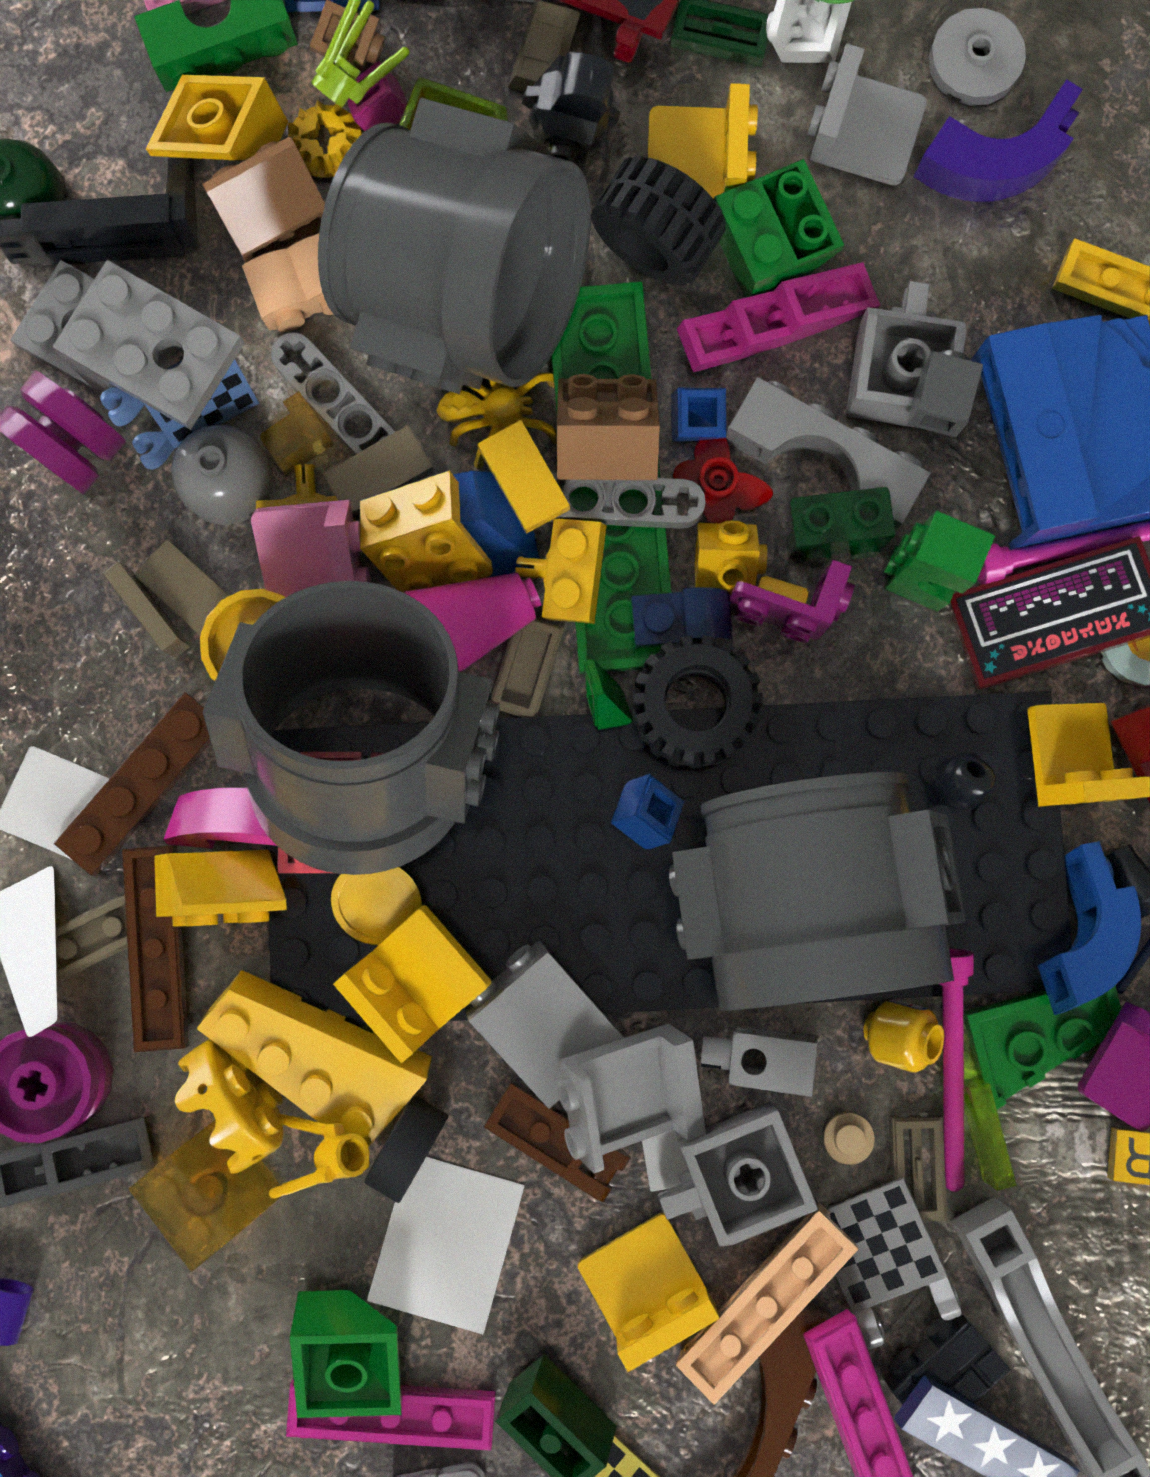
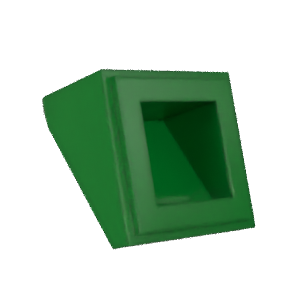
M594 659L586 660V664H584L585 694L595 727L597 726L598 730L632 723V716L621 686Z

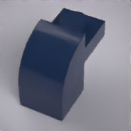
M696 587L683 588L682 592L632 596L631 607L635 649L661 647L669 641L673 645L678 643L681 637L692 635V640H701L703 635L714 637L713 643L721 646L724 641L733 644L729 592L719 588Z

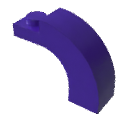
M1066 79L1038 123L1029 131L1012 138L996 139L983 136L949 116L924 153L913 177L941 194L973 202L1003 200L1027 191L1053 170L1074 138L1066 134V132L1080 113L1072 108L1083 89Z

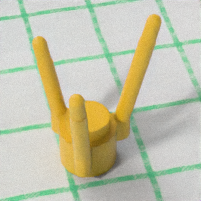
M285 1114L277 1116L281 1125L324 1136V1140L314 1152V1164L317 1170L314 1173L270 1189L269 1196L275 1199L316 1184L329 1183L333 1179L356 1177L369 1168L370 1152L366 1141L356 1133L345 1134L341 1123L324 1124Z

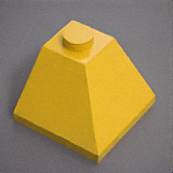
M182 75L146 150L150 156L247 160L254 156L265 144L275 141L280 142L288 120L265 77Z

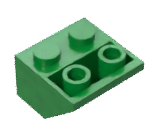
M804 159L714 197V201L722 210L721 213L726 219V230L719 243L745 298L774 291L782 281L809 275L843 250L845 246Z

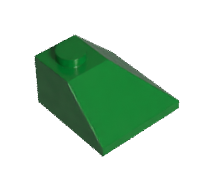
M350 1290L298 1291L289 1336L297 1418L401 1415L402 1396L397 1325Z

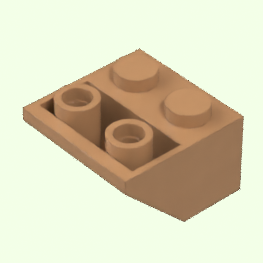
M290 136L280 142L275 141L265 144L254 156L236 166L229 165L219 169L212 179L202 184L245 263L260 255L280 249H287L293 244L320 232L325 202Z
M587 374L574 375L569 379H558L557 480H657L660 423L656 379H646L643 376L634 374L624 375L619 379H597Z

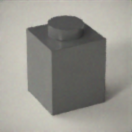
M945 350L940 353L933 351L921 369L907 425L956 438L969 422L983 364L969 361L970 358L966 354L958 351Z

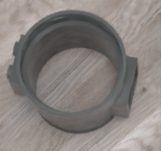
M424 98L419 99L411 130L393 123H380L366 130L352 144L333 178L322 214L318 242V271L325 301L338 319L356 325L350 348L369 354L366 362L367 365L460 394L462 385L480 390L483 378L511 387H518L529 382L546 365L558 346L572 315L581 287L591 229L590 196L585 176L575 163L550 156L548 149L515 123Z
M338 581L308 587L289 595L269 608L253 625L239 622L203 709V716L218 767L244 772L255 816L267 836L286 854L310 867L338 874L361 875L383 872L407 864L434 847L448 833L455 822L465 824L470 805L479 806L486 781V775L482 774L485 760L492 761L495 755L499 737V730L495 728L498 721L500 703L492 701L493 679L458 672L456 652L451 638L443 624L426 606L411 596L391 587L369 582ZM372 689L401 695L423 706L435 716L425 729L399 748L376 757L355 761H330L313 758L293 751L271 737V734L278 725L302 705L321 696L345 690Z
M869 772L798 780L724 795L709 800L700 806L702 818L705 819L706 847L672 852L674 865L669 869V881L673 894L679 897L681 918L677 921L679 944L682 949H686L687 960L712 957L719 1011L820 1001L954 981L945 925L966 923L948 816L932 810L914 812V807L910 805L908 788L910 787L908 774L901 772Z

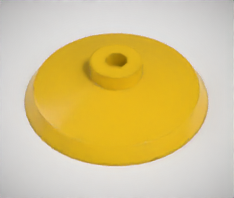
M399 867L372 874H340L334 883L331 893L332 911L340 927L354 939L370 945H379L422 906L421 895L417 885Z

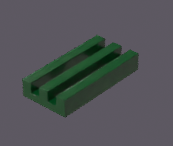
M680 0L670 47L762 67L768 42L766 25L769 14L710 0ZM688 14L715 20V22L712 24L686 17ZM730 24L759 30L760 34L734 29Z

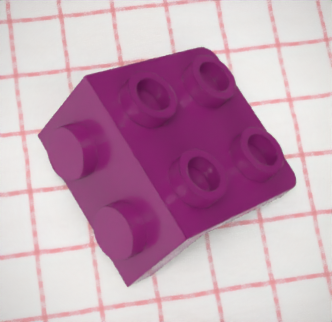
M832 560L818 580L810 605L745 582L737 581L730 596V608L735 611L734 618L743 623L761 627L763 622L782 628L780 634L788 639L801 643H808L810 638L818 641L831 626L832 622L838 621L841 612L845 613L855 587V584L847 582L852 566Z
M1126 1001L1078 1083V1091L1086 1098L1141 1132L1150 1127V1012Z

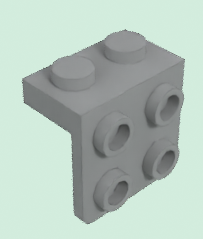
M846 43L840 63L830 60L821 91L830 93L826 107L816 105L807 135L816 137L809 160L889 185H898L903 180L927 104L926 98L922 94L857 75L865 49Z

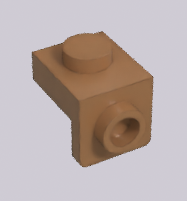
M326 0L309 46L311 51L325 56L345 10L344 7ZM357 13L355 14V17H354V19H353V21H352V23H351L350 28L352 27V25H353L355 19L357 18V16H358L359 14H357ZM370 14L365 27L347 57V60L357 67L361 74L366 71L368 62L372 64L378 62L386 40V36L380 34V18Z

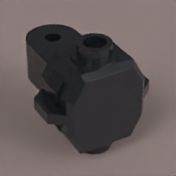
M568 52L565 57L559 55L535 85L527 86L524 91L521 104L530 109L528 120L533 137L550 151V156L574 163L576 157L583 158L605 131L613 129L618 123L620 111L611 106L613 100L611 84L614 66L606 59L580 52Z

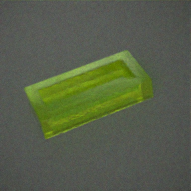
M977 1077L964 1080V1110L982 1179L996 1191L1017 1186L990 1083Z

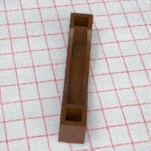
M809 1302L758 1357L761 1382L758 1420L750 1446L733 1477H775L774 1475L781 1458L788 1459L790 1457L798 1433L794 1425L801 1408L807 1410L812 1404L817 1389V1379L814 1378L816 1369L803 1333L830 1319L831 1316L827 1309Z

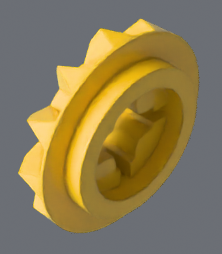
M318 100L314 107L307 110L299 108L298 117L293 123H288V137L290 136L295 143L310 175L320 178L335 176L344 156L352 144L362 135L361 128L354 121L351 113L336 103L334 105H324ZM321 125H325L330 135H336L329 138L327 154H324L318 140H314L319 137Z

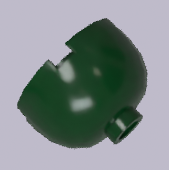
M0 139V220L21 218V204L66 201L64 198V177L43 151L24 140Z

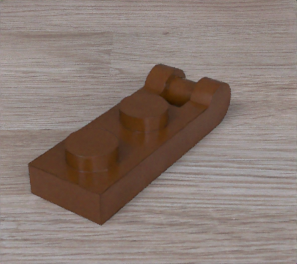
M513 1081L507 1087L484 1125L485 1129L601 1202H604L611 1192L612 1187L609 1183L617 1170L623 1171L631 1159L625 1151L617 1149L602 1155L604 1170L597 1173L584 1170L580 1167L582 1161L579 1159L575 1160L566 1145L565 1129L570 1128L568 1116L554 1107L548 1109L538 1097Z

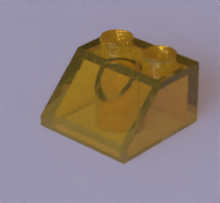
M216 1120L128 1188L191 1272L232 1240L280 1198L274 1199L269 1196L270 1189L280 1186V1184L262 1160L238 1173L231 1174L229 1172L227 1161L235 1151L215 1148L209 1141L211 1132L215 1128Z

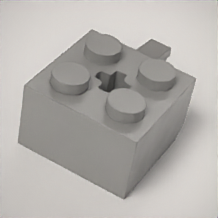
M910 281L904 291L901 308L892 307L889 311L867 307L858 327L846 417L910 426L907 423L921 369L933 351L940 353L945 350L964 353L967 331L966 323L936 318V313L926 312L929 284ZM900 364L906 365V371L903 369V366L900 365Z
M771 1102L706 1127V1135L689 1141L684 1137L677 1139L689 1169L678 1174L681 1184L658 1194L660 1205L667 1220L690 1211L693 1212L695 1220L708 1216L720 1247L734 1245L818 1210L779 1111ZM745 1164H749L754 1169L751 1171L753 1180L748 1183H744L740 1176L737 1177L740 1175L739 1167Z

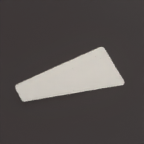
M47 867L0 891V959L25 1032L29 1037L51 1026L58 1018L53 867Z

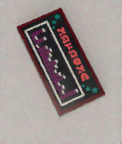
M1137 536L1008 576L1002 580L979 585L966 590L962 594L959 592L954 593L948 606L977 689L987 688L1150 638V561L1141 537Z

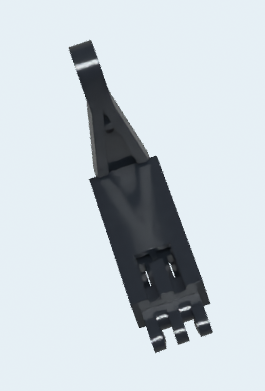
M168 157L166 194L21 204V218L0 220V249L12 264L41 263L42 266L58 265L60 260L67 264L106 260L116 261L185 256V247L197 246L193 158Z

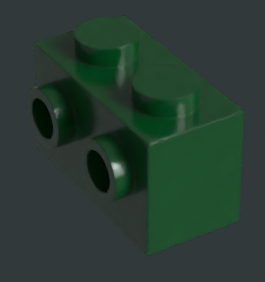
M545 1354L509 1383L495 1420L551 1477L596 1476L607 1466L617 1428Z

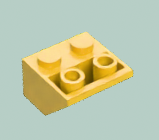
M269 850L169 853L154 856L156 917L172 916L173 926L218 925V914H223V923L270 921L269 911L287 910L286 897Z

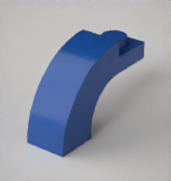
M1100 841L1081 844L1064 856L1066 882L1078 917L1077 935L1068 952L1061 953L1038 965L1054 1015L1074 1009L1112 989L1128 971L1138 949L1141 933V911L1135 886L1116 889L1113 881V868L1103 853Z

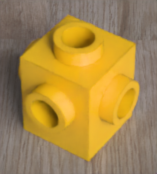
M734 520L723 523H697L694 557L695 588H719L727 590L729 595H731L737 581L756 586L757 574L766 573L768 554L767 544H759L757 525L745 524Z

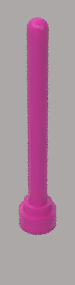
M1150 521L1009 550L1007 546L1000 547L997 543H993L977 581L980 585L1005 579V576L1011 575L1013 569L1073 557L1137 536L1141 537L1142 542L1149 541Z
M949 948L954 981L939 984L942 985V1019L945 1036L943 1045V1132L946 1188L952 1192H958L965 1184L963 986L968 985V977L974 974V953L965 949Z

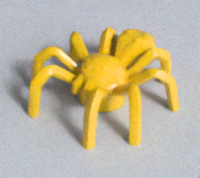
M549 372L538 373L533 379L517 389L507 385L501 386L500 383L489 380L491 390L482 384L480 390L470 387L482 396L483 400L464 390H461L460 394L450 391L443 396L436 409L439 417L446 422H464L451 431L449 444L454 447L458 444L459 437L467 431L490 426L492 429L487 436L488 438L519 420H522L525 427L535 428L546 433L551 442L557 444V432L553 426L541 420L523 417V414L533 415L532 408L524 406L533 403L531 397H522L540 382H547L550 387L554 388V375ZM480 415H483V417H484V418H481V419H476V420L469 421V420H471V419H473V418H476V417H478V416H480ZM478 449L474 466L476 469H481L484 467L485 459Z

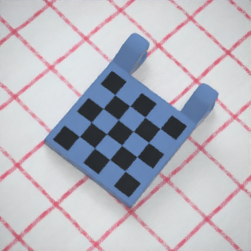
M235 359L191 430L117 387L105 390L100 396L104 407L110 410L108 412L110 420L116 426H124L130 423L144 405L151 413L162 431L144 432L137 435L132 441L133 447L139 454L152 449L149 453L143 454L140 457L142 464L151 470L160 467L173 450L179 447L184 438L200 427L222 424L260 404ZM182 360L166 369H173L177 367L182 362Z

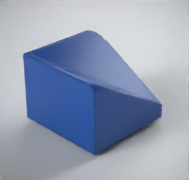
M678 387L671 394L672 442L726 438V388Z
M647 774L625 784L611 824L642 848L652 849L671 842L684 801L651 774Z

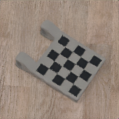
M904 1177L826 1207L830 1212V1219L859 1248L835 1276L852 1314L857 1318L867 1349L882 1346L885 1337V1329L873 1306L929 1285L942 1319L951 1320L961 1315L960 1298L943 1266Z

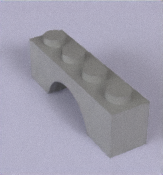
M757 377L728 428L726 434L728 444L764 464L769 463L775 457L785 452L797 449H809L827 455L842 468L849 481L851 491L887 487L889 489L896 531L904 522L931 472L921 468V462L913 455L903 451H896L894 453L878 444V438L871 432L859 427L851 429L836 421L834 413L819 404H811L809 406L793 397V392L784 384L775 380L766 382Z

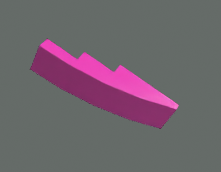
M861 262L782 281L774 291L734 300L722 311L685 319L677 327V332L694 373L792 343L864 315L867 307L878 309L881 305L864 263Z

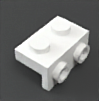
M777 0L774 11L770 12L768 16L766 32L769 42H772L781 62L830 63V60L835 61L852 2L830 4L815 0Z

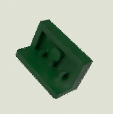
M887 487L794 497L789 503L792 531L786 539L788 559L802 558V564L824 563L832 559L831 554L850 552L852 559L877 556L880 554V549L884 548L896 535L890 491Z

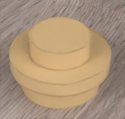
M843 1112L833 1116L827 1122L823 1131V1143L828 1154L837 1162L846 1165L858 1164L864 1161L873 1150L875 1142L874 1132L871 1125L862 1116L852 1112Z

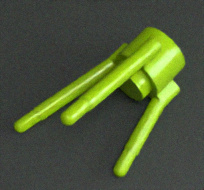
M361 0L348 1L327 52L316 68V75L311 81L319 91L342 108L349 98L356 104H359L366 92L397 67L410 53L408 47H402L361 82L356 80L361 71L349 62L347 57L374 9V3L371 0L364 4L351 28V23Z

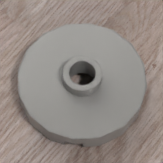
M986 8L964 9L950 16L937 30L928 55L930 74L940 91L947 96L952 94L954 97L960 98V103L969 106L991 104L1005 97L1021 76L1026 60L1025 41L1016 24L1002 13ZM973 49L982 51L986 56L976 55Z

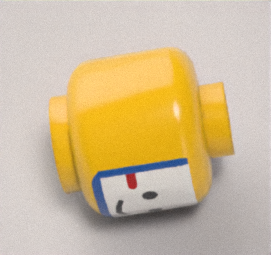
M897 999L887 1000L875 1012H871L865 1021L863 1030L864 1038L868 1041V1048L874 1060L912 1073L925 1069L928 1064H934L938 1060L944 1045V1030L939 1025L933 1011Z

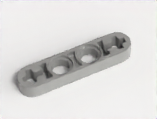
M292 332L277 338L272 346L271 358L279 374L354 455L377 443L379 440L386 438H381L382 434L389 436L395 432L307 337ZM291 349L296 353L302 351L301 355L306 365L312 370L307 377H305L303 371L295 363H288L285 355L287 351ZM327 380L334 381L340 387L339 396L336 400L324 404L314 399V390L319 383ZM355 415H365L372 420L371 431L363 438H353L346 433V424Z
M551 472L557 484L564 486L562 492L570 505L569 511L555 519L602 522L605 525L683 529L690 528L700 520L706 504L705 494L701 487L695 482L686 479L557 480V472ZM583 486L593 489L598 496L596 506L584 512L572 507L569 500L571 493L578 487ZM630 489L640 490L647 498V507L638 514L626 513L619 505V498L623 492ZM654 490L663 491L661 501L674 502L677 500L678 493H686L688 502L696 503V507H690L687 515L681 516L678 515L676 506L662 505L661 516L652 515L656 502Z

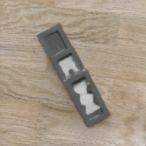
M144 1117L60 1136L42 1143H32L0 1151V1208L46 1195L51 1197L154 1168Z

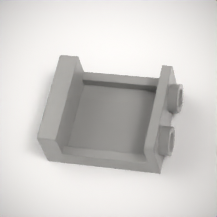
M539 940L533 946L526 944L515 951L506 962L508 968L493 981L491 980V985L464 1007V1010L473 1027L550 1109L560 1100L557 1092V1082L562 1080L559 1065L560 1059L623 1039L624 1036L606 1013L604 1014Z
M668 1023L559 1060L562 1080L557 1082V1092L563 1108L567 1111L570 1127L565 1129L566 1145L571 1156L575 1160H581L593 1173L604 1170L602 1155L672 1129L688 1141L706 1135L694 1043L691 1038Z

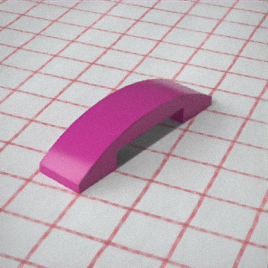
M214 788L194 791L179 796L163 839L167 845L213 849L216 840L277 846L259 824L247 788Z

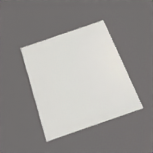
M426 1157L401 1202H395L367 1301L483 1335L525 1185Z

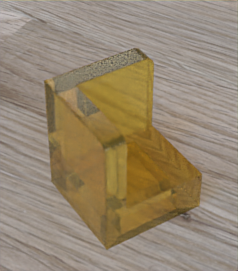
M299 391L283 401L290 414L260 434L261 441L285 476L295 471V465L301 464L303 466L334 445L327 431Z

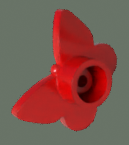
M726 438L700 440L695 446V460H686L674 468L673 479L693 481L703 490L706 500L703 513L708 523L731 521L734 518L736 509L742 512L752 511L768 503L773 496V490L766 482L756 476L738 472L736 465L731 461Z

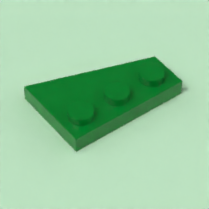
M1116 985L1100 997L1057 1015L1053 1013L1046 991H1038L963 1011V1019L986 1109L991 1113L995 1112L1007 1104L1005 1100L1026 1086L1029 1088L1035 1086L1046 1078L1044 1074L1070 1057L1076 1059L1102 1042L1121 1010Z

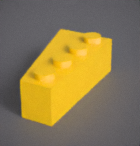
M243 970L239 972L214 1002L196 1028L317 1122L324 1124L341 1123L345 1134L356 1133L366 1141L368 1148L426 1082L432 1056L416 1050L401 1064L374 1031L371 1033L344 1021L345 1016L328 1009L325 1012L302 1002V997Z

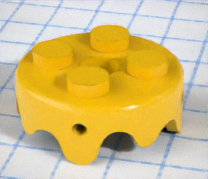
M210 1039L198 1045L180 1059L178 1065L184 1072H189V1075L175 1096V1104L180 1111L187 1113L201 1109L210 1110L213 1113L216 1124L211 1132L209 1141L215 1148L235 1151L227 1161L231 1174L238 1173L257 1163L282 1145L284 1129L277 1117L280 1115L278 1106L283 1103L281 1093Z

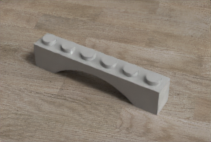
M993 1197L950 1220L1086 1477H1150V1468L1142 1453L1102 1391L1061 1316L1046 1283L1037 1256L1013 1211Z

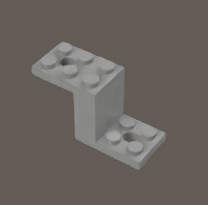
M60 260L10 339L19 349L97 394L101 395L105 390L117 387L190 430L244 345L240 335L106 260L95 279ZM182 348L184 350L182 362L173 369H166L170 367ZM142 408V409L140 410V412L137 414V417L140 415V413L142 412L143 408Z

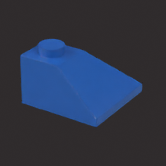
M468 471L453 474L459 482L460 522L492 561L493 573L489 577L516 573L515 567L533 568L522 567L516 564L519 556L539 559L534 530L526 534L492 472Z

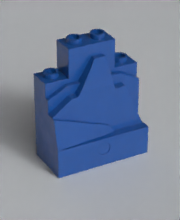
M1102 315L1043 323L988 336L970 361L983 364L981 377L1022 530L1020 535L1008 543L1010 550L1150 521V325L1147 315L1126 320L1118 318L1104 322L1101 320Z

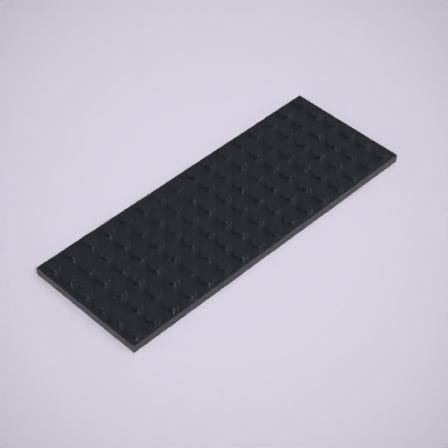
M1051 691L762 705L759 709L761 717L758 725L742 748L731 758L723 760L721 764L710 767V765L702 766L700 769H689V766L686 765L676 767L668 764L669 760L662 756L657 758L650 752L651 747L646 742L643 743L637 734V725L633 723V718L632 723L628 725L598 730L597 726L595 727L591 714L500 718L495 728L499 730L495 755L492 761L485 760L482 772L483 775H486V781L480 805H470L465 824L455 822L448 833L434 847L415 860L399 867L417 885L421 895L422 906L425 905L432 911L492 981L508 968L506 962L515 951L526 944L533 946L540 940L604 1014L719 1008L712 957L687 960L686 949H682L677 937V921L681 918L679 897L673 894L669 881V869L674 865L672 852L706 847L705 819L702 818L700 806L709 800L724 795L774 784L855 773L901 772L908 774L910 787L908 788L910 805L914 807V812L932 810L948 816L966 923L945 925L949 948L965 949L974 953V974L968 977V985L963 986V995L1046 991L1038 965L1061 953L1068 952L1072 947L1060 805L1038 807L1028 719V708L1030 706L1052 704ZM726 707L667 711L671 718L681 727L692 731H706L715 727L722 720ZM430 722L274 730L271 737L300 754L301 752H362L364 759L371 758V752H383L385 754L406 744L425 729ZM964 752H974L978 754L979 758L990 764L994 770L996 781L993 789L980 801L975 809L963 810L947 805L939 798L935 790V781L940 769L952 757ZM647 774H651L684 801L671 842L652 849L642 848L611 824L625 784ZM266 845V850L270 852L286 897L287 910L269 911L270 982L302 997V1002L325 1012L329 1009L345 1016L344 1021L355 1026H369L333 985L344 973L378 946L354 939L336 921L331 907V893L334 883L340 874L278 873V846ZM934 984L804 1003L942 996V985ZM464 1008L449 1021H467L468 1018Z

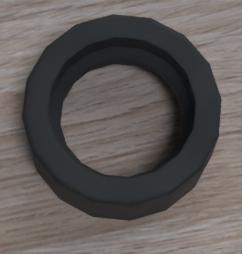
M414 1096L390 1133L364 1183L396 1203H400L449 1117L448 1114L421 1098Z

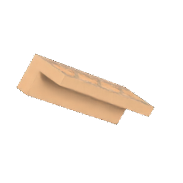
M820 1202L816 1204L818 1210L807 1214L719 1308L718 1314L720 1319L698 1331L681 1349L676 1366L714 1405L858 1251V1245L830 1219V1212Z

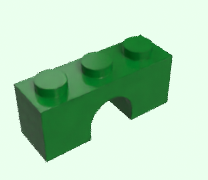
M180 0L134 16L152 66L164 90L169 92L176 88L182 75L213 76L218 73H231L241 68L243 64L262 57L278 56L284 53L287 48L298 45L283 1L230 0L229 14L221 23L212 27H200L190 22Z
M935 511L924 524L916 522L910 534L904 535L899 546L895 545L883 569L884 573L890 575L884 589L939 612L950 603L954 591L962 594L976 584L996 535Z

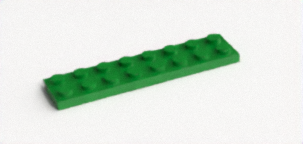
M642 282L580 287L568 325L552 354L556 412L558 405V379H569L571 376L578 374L592 375L597 379H619L621 376L634 374L651 379ZM658 455V478H661ZM583 486L575 489L571 493L569 500L572 507L584 512L596 506L598 496L593 489ZM636 489L623 492L619 498V505L622 510L629 514L642 512L648 504L644 493ZM654 490L656 502L652 515L661 516V506L663 505V501H661L662 491ZM607 525L595 624L575 622L580 675L585 674L584 664H586V660L594 659L606 672L643 669L645 661L651 654L656 655L659 652L660 647L635 649L631 597L636 595L672 593L666 528Z

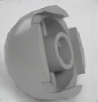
M224 424L203 426L187 435L176 449L171 466L175 491L185 507L205 522L223 526L241 523L250 518L249 514L256 510V501L268 500L274 480L271 461L258 441L241 429Z

